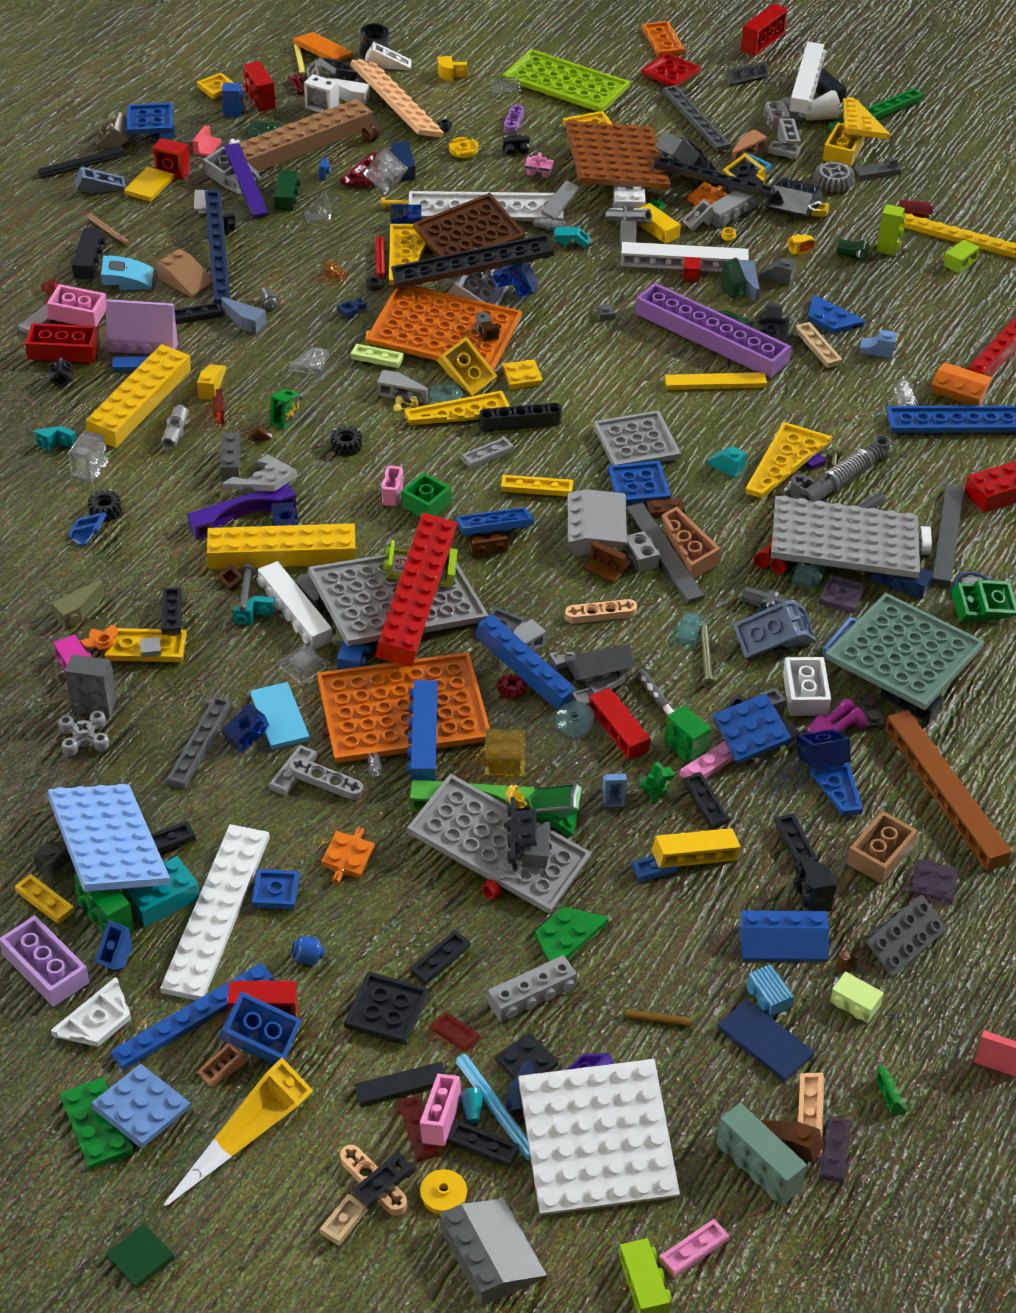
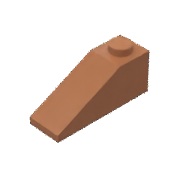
M757 130L744 134L732 150L731 163L745 153L756 155L765 151L767 137Z

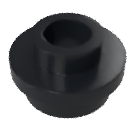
M442 119L437 124L443 132H449L452 128V122L447 119Z

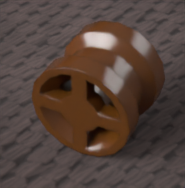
M375 124L362 128V136L366 142L379 138L380 132Z

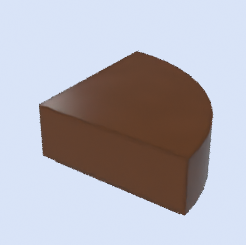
M260 425L248 434V439L251 441H268L272 438V433Z
M849 951L843 952L838 956L836 968L842 973L857 964V958Z

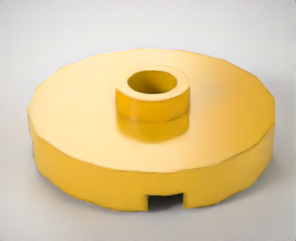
M458 137L453 139L451 144L449 143V152L458 158L473 157L479 150L478 142L474 139L468 140L467 137Z
M446 1169L433 1171L425 1177L420 1187L423 1205L429 1211L440 1214L455 1206L464 1204L467 1197L466 1182L461 1175L454 1171Z

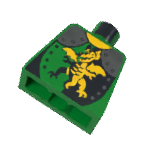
M283 389L271 395L270 425L284 430L299 414V403L302 400L299 393Z

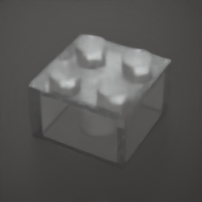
M385 147L374 157L364 175L386 195L396 187L408 168Z
M83 431L68 451L73 480L92 484L95 478L99 476L103 467L107 465L108 458L106 457V444L104 443L103 435Z

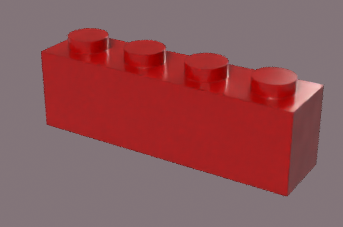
M610 687L589 695L588 709L628 760L649 752L651 743L649 733L642 729L639 721L634 719L628 707L622 704L619 696L614 694Z

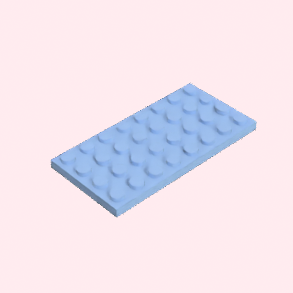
M118 784L112 786L98 785L95 787L78 786L76 788L59 787L48 789V799L84 892L169 885L170 877L130 785Z

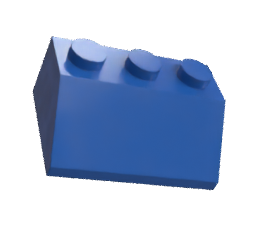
M241 991L225 1020L218 1039L275 1065L281 1058L286 1059L302 1020Z

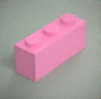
M437 1074L420 1121L422 1143L445 1146L460 1102V1076Z

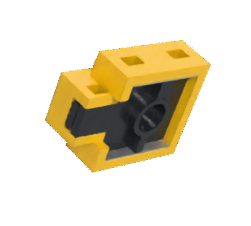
M746 153L723 169V174L766 185L764 179L766 178V169Z

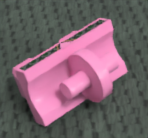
M538 152L537 156L527 157L524 169H527L528 175H535L536 171H541V176L548 178L552 171L554 160H547L546 157H542L541 152Z

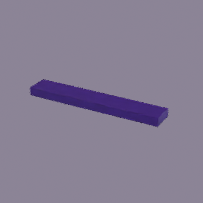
M240 144L224 145V150L252 217L268 216L267 208Z

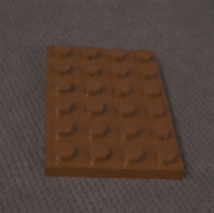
M491 193L413 223L414 230L437 257L525 238L523 230Z

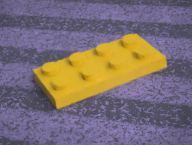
M117 628L118 636L114 639L115 644L105 652V659L110 661L183 662L187 633L186 630H181V634L168 636L162 635L161 629ZM159 637L161 655L142 657L140 639Z

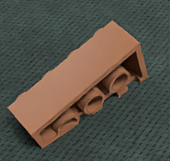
M678 507L662 514L663 531L693 579L721 564V548Z

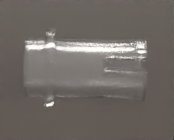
M373 752V759L371 753L367 756L369 764L367 770L371 777L377 778L382 775L383 766L380 763V755Z

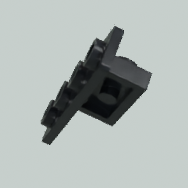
M511 797V805H507L508 818L511 817V820H507L508 833H511L510 836H507L508 848H511V851H507L508 864H512L513 871H518V847L537 846L536 809L517 811L515 797Z

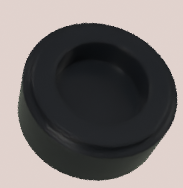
M379 277L368 278L366 280L367 289L371 291L380 290L382 288V280Z

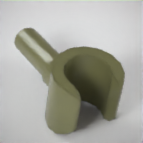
M841 446L832 447L831 467L836 465L837 457L842 456Z

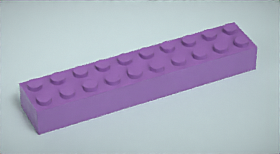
M654 283L636 297L635 314L759 373L765 372L767 377L772 378L789 362L790 345L657 283Z

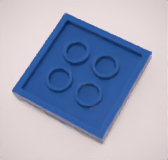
M173 103L128 105V135L173 133Z
M660 461L608 466V474L613 490L616 493H625L626 505L644 504L646 501L671 499Z
M766 693L712 715V720L736 764L792 742L791 736Z

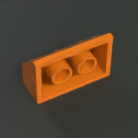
M944 362L937 370L931 384L932 393L972 406H979L984 400L992 377Z

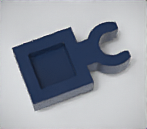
M362 297L356 298L354 302L348 300L337 305V311L346 319L358 314L359 310L367 308V302L362 303Z

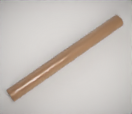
M93 214L88 215L90 221L126 247L130 245V241Z

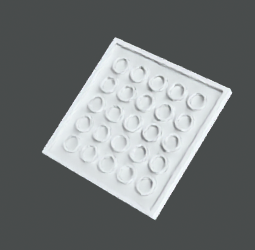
M655 1059L518 1077L540 1216L679 1197L680 1192Z

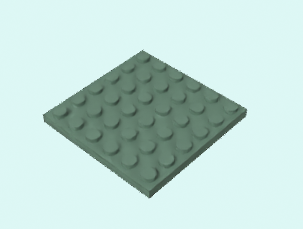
M885 593L825 653V659L926 710L983 648L985 641Z

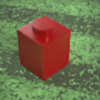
M684 257L683 281L699 282L700 258Z

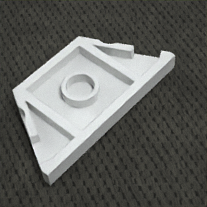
M116 977L56 1025L51 1030L52 1036L98 1047L131 1020V1015L125 1003L124 995L121 992L118 979Z

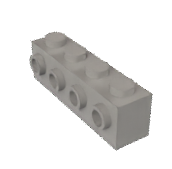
M560 956L489 989L488 1004L500 1022L512 1019L525 1010H531L542 1002L550 1001L557 995L571 991L576 987L577 973L565 956Z

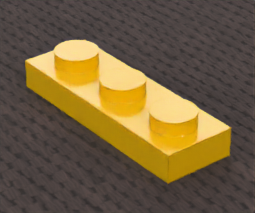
M32 874L15 885V891L58 925L75 912L74 906Z

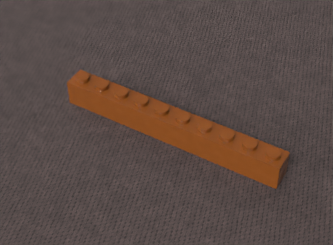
M909 710L888 716L885 727L886 732L986 872L1008 865L1012 853L1010 846L1004 842L999 831L991 824L989 817L983 813L978 802L972 798L967 787L961 783L957 773L950 768L946 758L942 757L937 746L929 739L927 732L918 724L916 717H913Z

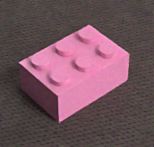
M59 284L47 302L48 319L73 325L97 326L106 311V293Z

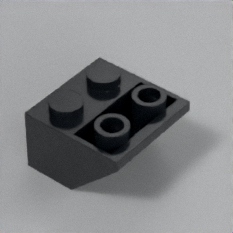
M804 855L799 856L798 865L795 866L796 877L793 879V886L795 891L799 892L801 906L806 911H832L837 884L831 869Z

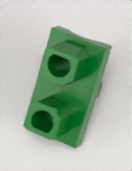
M654 762L649 775L642 776L639 784L642 787V791L650 796V801L654 803L658 801L659 796L666 795L668 791L666 781H672L675 774L670 767L663 768L660 762Z

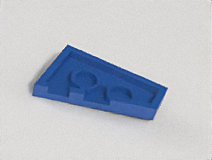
M850 764L810 768L811 776L842 816L860 815L863 813V807Z

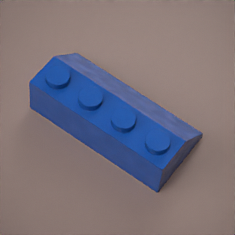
M741 911L739 932L742 961L829 960L827 911Z

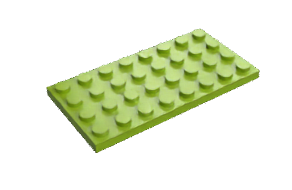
M532 49L502 74V80L509 83H514L521 87L595 110L596 112H604L630 87V81Z

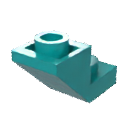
M556 227L554 229L553 238L564 247L572 239L584 248L589 245L590 236L579 227Z
M63 426L38 429L34 432L36 444L50 451L59 443L72 449L77 446L75 431Z
M254 596L248 599L245 611L239 610V604L233 607V622L235 624L252 625L255 615L274 616V597Z

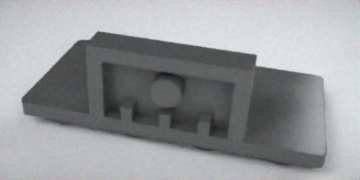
M920 895L907 907L895 911L868 934L870 938L866 943L889 976H894L946 930V927L925 897Z

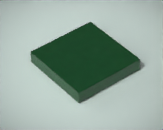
M144 1223L106 1252V1258L136 1289L175 1259L171 1250Z

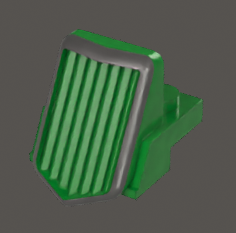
M578 784L538 787L527 798V803L530 810L536 809L537 822L541 825L545 822H550V828L555 827L566 837L574 835L582 787Z

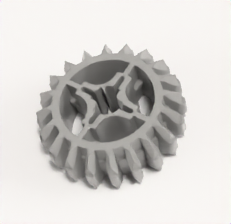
M832 161L830 163L825 162L817 166L814 172V183L826 192L844 193V191L852 188L855 174L847 164L844 165L843 163Z

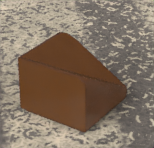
M233 564L217 575L229 590L243 581L242 574Z

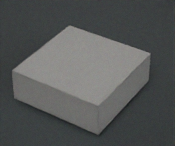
M159 637L140 639L142 657L161 655Z

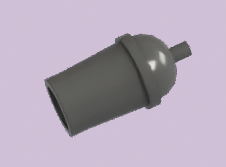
M262 288L259 294L263 307L267 310H274L278 305L277 297L271 288Z

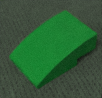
M977 580L975 583H957L951 590L959 622H985L1016 616V601L1011 584L1008 581Z

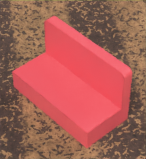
M204 125L194 138V154L209 156L221 144L222 140L220 138L211 137L210 126Z

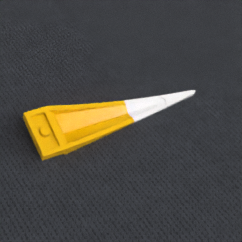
M283 1058L262 1076L169 1196L164 1206L169 1205L288 1115L313 1092L311 1087Z

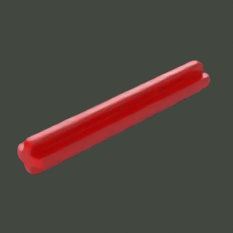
M377 236L375 238L376 277L384 278V238Z

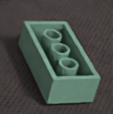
M741 1102L720 1118L716 1142L719 1149L727 1153L739 1168L744 1169L754 1183L760 1184L772 1200H776L783 1206L802 1190L807 1164Z

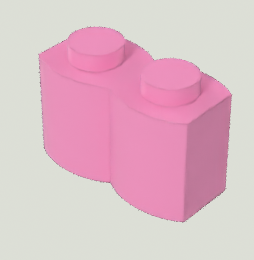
M388 466L385 470V478L382 481V504L397 506L400 501L401 490L403 489V469L398 466Z

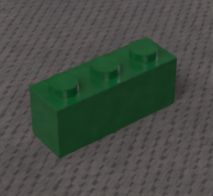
M279 171L274 194L275 210H293L294 205L297 204L299 187H301V178H298V171Z

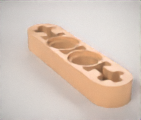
M631 599L571 605L565 610V619L569 623L576 624L630 618L637 613V603ZM606 609H613L615 611L607 612ZM588 611H595L596 614H589V613H587V612H588Z
M347 1145L341 1150V1164L359 1183L366 1178L359 1173L362 1169L368 1168L374 1172L378 1168L355 1145ZM347 1155L351 1157L355 1155V1161L352 1158L347 1159ZM397 1186L378 1201L389 1214L394 1216L403 1214L407 1208L406 1196ZM392 1199L396 1203L400 1201V1206H398L397 1204H394L392 1206Z

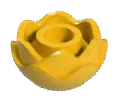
M509 786L505 795L510 805L511 797H515L517 809L524 808L527 802L523 801L524 795L518 791V786Z

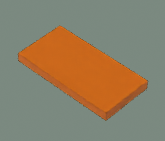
M669 21L642 24V30L658 57L666 52L673 55L685 54V48Z
M314 32L293 38L294 44L321 58L342 61L353 57L352 51Z

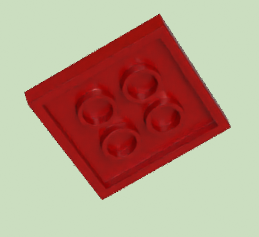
M668 52L641 69V74L667 86L677 85L678 87L701 72L700 66Z

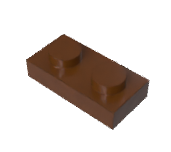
M681 498L646 501V508L652 518L662 517V514L675 507H678L685 514Z

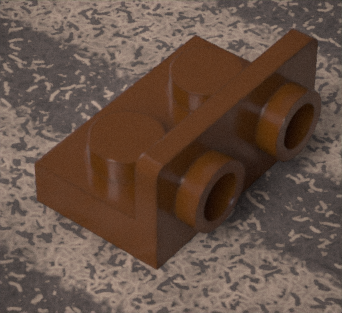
M503 532L467 537V544L472 557L508 552V538L503 535Z

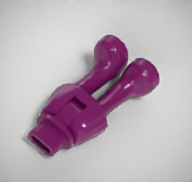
M843 699L838 703V707L826 717L822 715L815 717L804 731V734L799 737V740L807 748L817 747L819 744L824 745L837 739L838 734L850 725L857 729L867 726V720L859 707L854 708V703L850 699ZM842 716L844 717V718H842L840 721H838L837 723H835L834 725L832 724L834 721H836V720L839 719L840 717H842Z

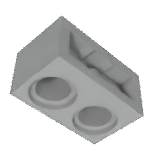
M783 101L766 102L765 108H763V116L766 117L767 124L770 125L772 130H778L780 118L790 119L791 117Z
M644 531L628 535L627 545H624L623 550L628 558L633 560L632 564L637 572L641 573L658 568L661 555L659 550L654 547L652 539L648 538Z

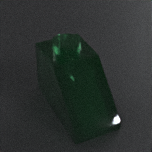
M735 257L723 262L721 289L731 298L744 294L746 278L738 258Z

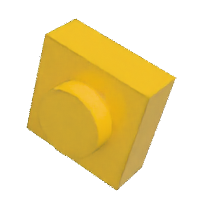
M822 203L811 212V216H827L829 203Z

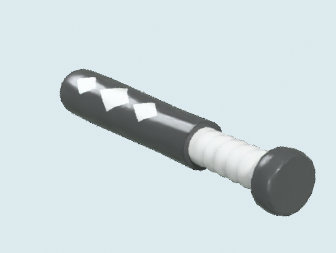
M645 670L638 671L636 678L661 710L665 711L667 715L674 712L670 707V703Z

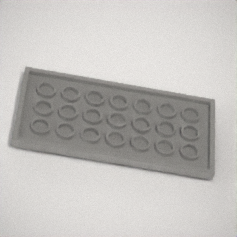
M449 774L407 827L406 833L485 878L495 881L501 887L550 914L591 857V852L550 830L549 859L546 869L521 866V858L518 857V871H513V866L508 864L507 851H511L507 843V836L511 835V833H508L507 820H511V817L508 818L507 805L458 777Z

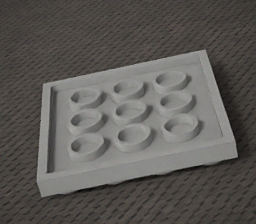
M659 410L594 421L593 427L612 465L652 461L665 462L681 459V452Z

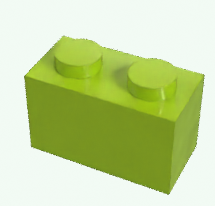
M962 240L946 251L943 266L957 273L962 272L977 260L980 247L969 241Z

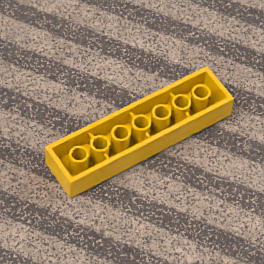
M161 344L86 419L87 436L117 448L191 371L190 355Z
M355 523L208 528V568L226 569L231 564L236 568H242L245 564H251L254 568H262L277 561L282 567L318 566L356 559Z

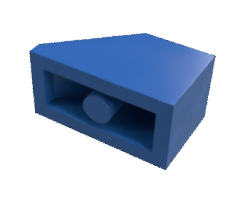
M111 920L108 921L95 959L96 963L112 970L125 968L132 949L129 928Z

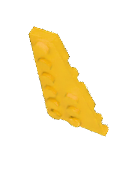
M852 97L843 98L845 134L889 140L890 133L858 100Z
M390 224L389 285H395L391 266L419 261L428 246L414 230L413 224Z
M783 422L749 481L745 493L763 498L831 443L832 436Z

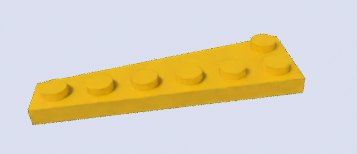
M497 391L405 409L404 415L409 425L479 420V412L482 409L510 407L504 393Z

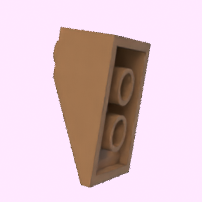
M181 249L176 250L156 263L158 279L190 297L196 296L213 285L212 277L190 254Z

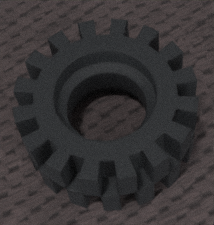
M343 426V429L338 427L337 430H333L330 437L331 449L335 454L338 453L339 456L344 454V457H347V454L353 456V453L356 455L358 451H361L362 434L360 430L357 431L355 427L352 429V426H349V428Z
M100 490L101 493L96 491L94 492L95 495L91 494L90 498H88L90 516L105 512L107 515L103 522H106L107 519L112 521V518L116 519L117 515L120 516L122 508L118 494H115L114 491L110 493V490H106V492Z

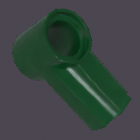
M840 239L837 253L854 256L856 260L863 261L868 255L870 245L865 240L852 242Z

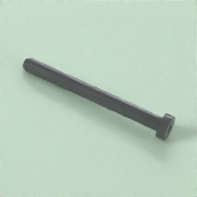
M245 564L241 571L243 575L239 610L245 611L247 608L250 580L255 572L251 564Z

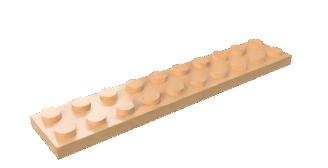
M361 59L351 61L350 65L370 84L418 135L442 138L444 132L432 121V118L425 114V111L418 107V104L411 100V97L404 93V90L398 87L397 83L391 80L390 76L386 75L376 62H365Z

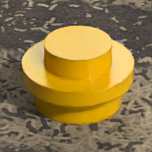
M730 227L724 228L721 232V238L725 241L734 240L736 238L735 230Z

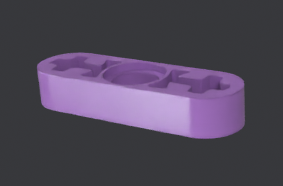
M513 105L504 122V132L512 134V131L517 132L524 116L523 106Z

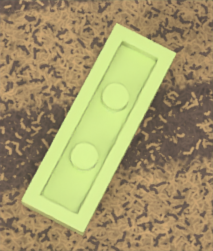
M356 344L351 352V359L399 368L404 359V353Z

